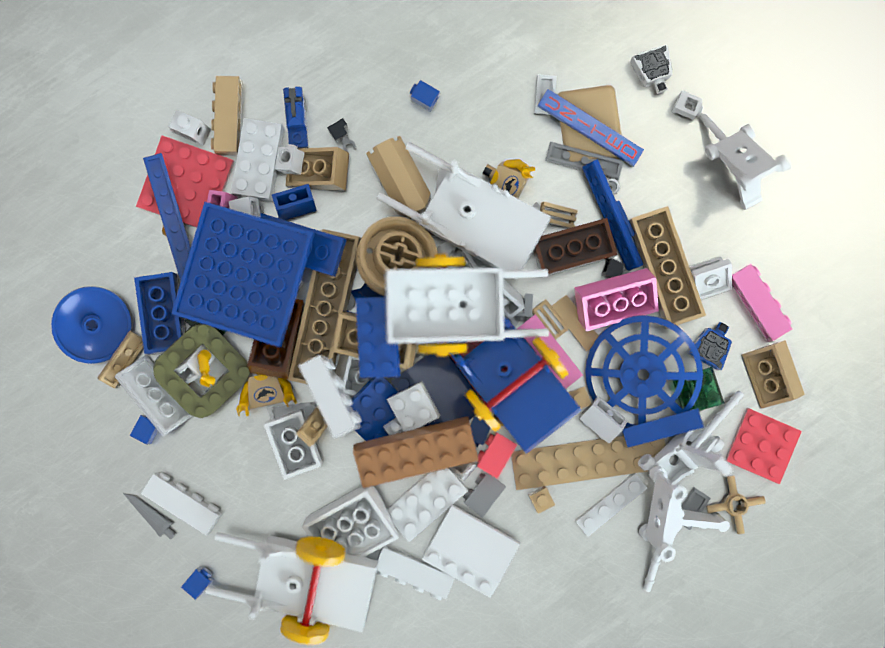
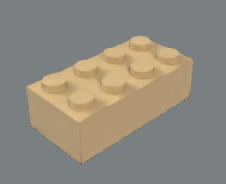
M350 312L340 313L333 352L359 358L357 316L355 313ZM418 342L399 343L400 368L408 369L413 366Z

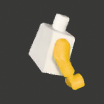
M201 345L174 371L187 384L201 376L200 384L210 388V384H215V377L208 375L210 372L209 365L215 359V356L204 345Z

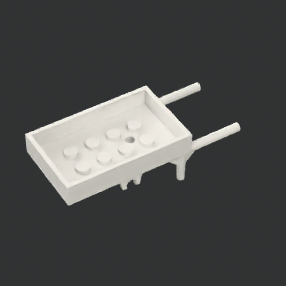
M408 142L405 149L448 171L426 211L422 214L381 192L378 194L377 199L418 221L420 226L433 235L494 268L523 270L549 224L551 216L510 195L508 191L501 190L497 185H491L458 167L457 161H452L450 164ZM470 208L471 211L469 213H465L464 209Z

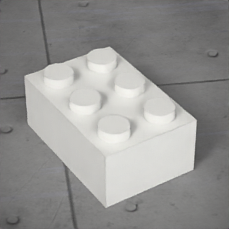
M303 409L266 421L264 424L284 480L321 467L323 463L316 443L309 447L296 435L297 431L307 420Z

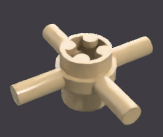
M735 475L727 476L730 494L725 498L724 503L706 506L707 513L726 511L734 516L737 534H744L742 515L748 511L749 506L765 504V497L746 499L737 492ZM734 500L740 501L741 505H737V510L733 511L732 502Z

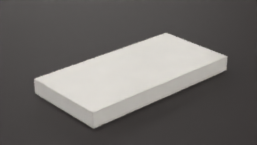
M145 355L117 373L115 378L164 437L191 418L192 415L188 414L158 384L153 372L154 363Z

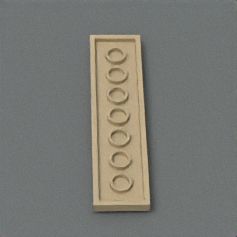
M622 435L616 436L610 443L603 439L533 448L527 454L524 450L514 451L511 458L516 490L647 472L638 465L639 459L646 454H650L654 458L666 446L665 439L628 448L625 437Z

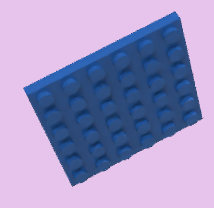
M204 202L171 314L281 347L315 233Z

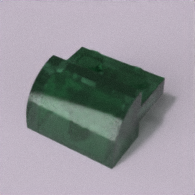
M713 367L703 369L702 387L696 402L691 408H699V411L724 404ZM673 380V384L676 390L678 380ZM684 380L682 391L678 396L682 409L688 404L693 395L696 380Z

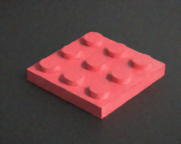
M747 408L725 460L780 484L802 431Z

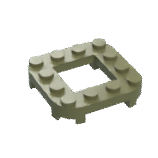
M202 323L190 326L183 335L156 358L153 367L154 377L158 384L188 414L198 418H204L213 414L245 384L250 374L247 366L248 363L244 357L215 327ZM204 344L229 371L204 395L199 396L174 370L197 348Z

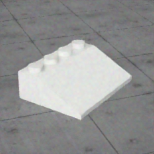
M361 486L308 515L302 525V528L309 537H322L336 541L345 548V553L365 557L399 539L386 506L374 486L367 488Z
M452 504L428 545L422 560L491 598L521 542Z

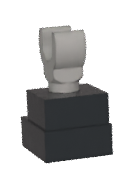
M344 118L327 127L336 143L340 140L342 141L343 150L348 152L346 149L347 144H352L354 148H356L354 141L347 137L348 133L345 129L348 125Z
M610 258L606 260L601 276L612 278L630 273L631 271L623 270L625 267L624 263Z

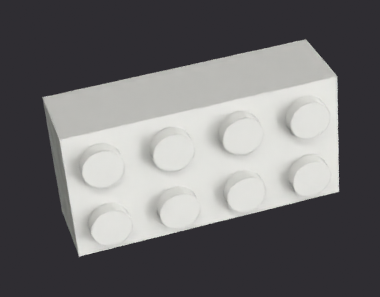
M248 118L243 119L231 190L233 195L239 198L250 196L258 198L259 201L272 203V194H274L277 170H275L278 147H282L284 135L282 124Z
M319 355L299 365L333 438H341L361 428L360 422L362 420L357 411H353L351 407L353 401L349 394L344 393L342 388L344 383L340 376H336L334 372L336 367L332 359Z
M450 468L429 472L387 508V511L394 526L410 543L451 507L452 504L467 493L468 489Z

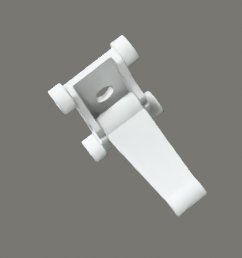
M705 113L701 114L700 120L720 140L716 144L711 143L707 145L705 152L710 160L719 157L726 164L730 172L736 176L741 206L746 210L761 202L763 199L761 196L760 179L774 171L779 173L790 169L791 164L788 158L782 154L774 159L753 140L755 132L750 124L742 126L740 131L727 137L724 131L713 122L712 118H709ZM740 149H746V152L742 153Z
M737 391L706 427L676 435L654 458L650 454L642 456L638 461V465L642 470H648L649 472L654 466H661L667 473V479L673 485L677 484L684 477L693 474L698 466L719 471L723 476L729 475L733 470L732 466L720 453L714 454L724 447V441L719 436L714 437L711 433L725 419L734 406L739 403L744 394L741 391ZM686 441H691L692 443L690 446L685 445ZM677 455L678 461L675 464H670V457Z
M654 466L649 472L650 478L655 482L648 524L642 525L639 529L640 536L645 541H649L655 548L643 590L647 592L651 591L658 565H660V559L670 561L675 556L672 543L675 534L682 528V525L687 527L697 526L703 529L718 528L722 532L727 531L729 528V523L717 512L707 514L681 509V501L686 497V490L679 484L673 485L667 479V473L661 466Z

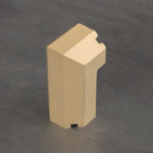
M397 136L396 141L394 138H389L373 147L374 152L371 154L368 151L366 155L388 197L420 214L424 213L430 202L431 193L409 151L405 149L406 146L401 136ZM394 209L395 212L397 213V215L404 216V217H407V218L411 219V217H409V216H407V215L401 213L400 211Z

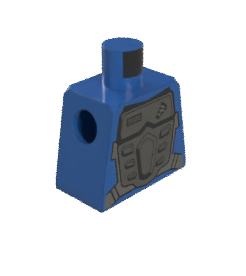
M722 322L718 323L715 330L705 328L694 341L701 361L717 371L723 369L732 341L725 337L729 326ZM688 348L686 353L693 356L690 348Z

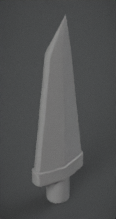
M124 494L159 537L165 534L171 540L176 535L169 528L172 524L170 520H167L137 496Z

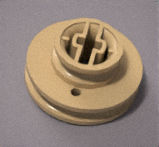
M387 217L373 223L362 236L356 251V265L363 281L372 290L385 296V270L435 269V267H416V258H435V254H438L432 236L417 222L404 217ZM367 249H371L372 253L369 254Z

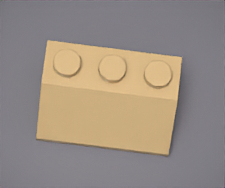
M786 340L742 354L761 409L792 401L805 395Z

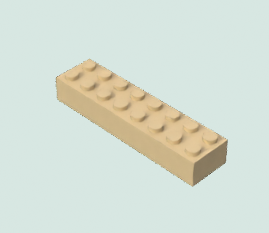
M322 229V232L347 239L336 277L315 270L312 271L288 377L290 381L307 384L299 365L319 355L328 357V359L331 358L334 364L336 362L337 353L333 352L338 318L340 313L347 312L357 269L356 251L361 240L359 236Z

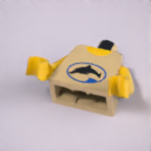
M521 159L502 161L497 169L487 164L482 174L491 179V185H497L501 190L508 191L510 195L518 199L527 180L533 178L530 174L532 171H535V167H529Z
M257 374V376L249 377L248 381L245 382L236 410L238 416H240L241 411H245L246 416H249V409L282 402L289 407V401L293 400L297 404V400L294 397L292 386L287 379Z

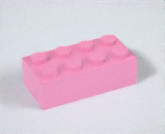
M647 268L574 288L578 321L586 331L615 324L629 317L659 312L656 277Z

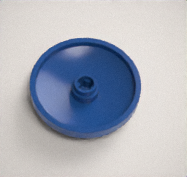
M96 286L81 287L65 295L57 304L51 322L52 335L60 350L73 360L89 364L109 360L132 328L131 316L123 300L112 291Z

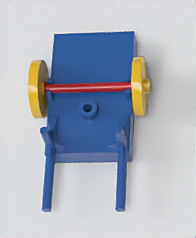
M504 317V330L516 329L514 325ZM539 336L532 343L542 356L541 358L523 337L504 338V340L484 341L463 358L459 353H449L455 360L457 367L485 401L482 404L471 389L466 392L465 395L476 408L473 412L480 420L484 418L493 431L496 432L501 427L490 414L492 410L526 454L581 411L580 406L548 367L550 366L561 379L569 375L559 361V355L553 348L550 349ZM507 367L508 371L503 373L502 369Z

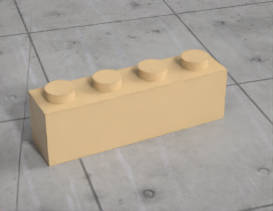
M216 76V82L212 84V90L215 93V100L212 101V112H215V117L211 121V129L214 131V138H211V149L218 155L238 154L242 81L239 76Z

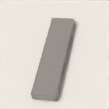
M550 141L545 161L583 171L582 167L597 160H589L584 156L581 158V161L571 162L568 151L597 158L605 177L619 180L624 161Z

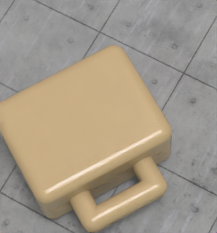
M604 85L562 91L557 94L622 135L616 94L613 86ZM560 121L563 145L620 159ZM568 151L570 153L569 160L571 162L581 161V158L584 156H586L589 160L597 159L587 155Z

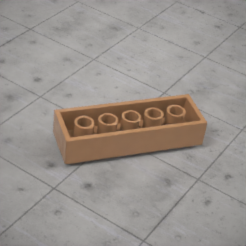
M468 417L353 444V454L363 488L478 461Z

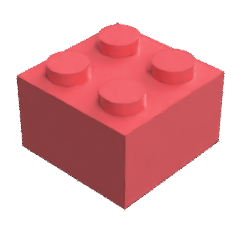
M495 432L494 435L490 433L485 441V444H487L485 450L479 451L476 466L498 479L517 444Z

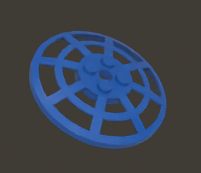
M648 315L629 317L605 329L590 349L585 370L586 383L592 400L594 401L597 396L594 392L591 376H602L604 387L611 398L606 403L612 408L617 404L628 412L638 414V424L646 422V415L658 413L668 407L676 414L689 411L699 396L703 380L701 357L689 335L679 326L666 319ZM641 322V334L628 336L619 342L611 334L614 330L624 325ZM649 322L666 326L676 332L679 337L670 344L661 337L649 334ZM606 339L612 346V349L605 358L603 369L591 368L596 350L600 343ZM640 340V351L634 352L631 355L622 347L632 341ZM648 340L657 342L666 349L660 355L649 352ZM684 342L687 343L694 356L697 372H685L683 360L677 351ZM616 352L624 360L620 370L609 369L611 359ZM671 354L677 362L679 372H667L664 361ZM641 369L649 372V377L645 380L638 377V371ZM608 377L620 378L623 388L617 394H614ZM666 380H678L676 390L670 397L663 390ZM684 380H696L693 395L688 404L682 409L675 400L682 391ZM629 393L639 397L638 408L631 407L621 400ZM656 394L664 402L657 407L646 409L647 398ZM627 423L625 427L634 426L635 424Z

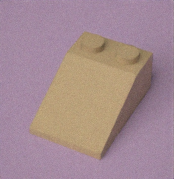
M339 147L298 149L305 152L301 175L286 174V187L295 188L309 184L310 189L346 190L348 152Z

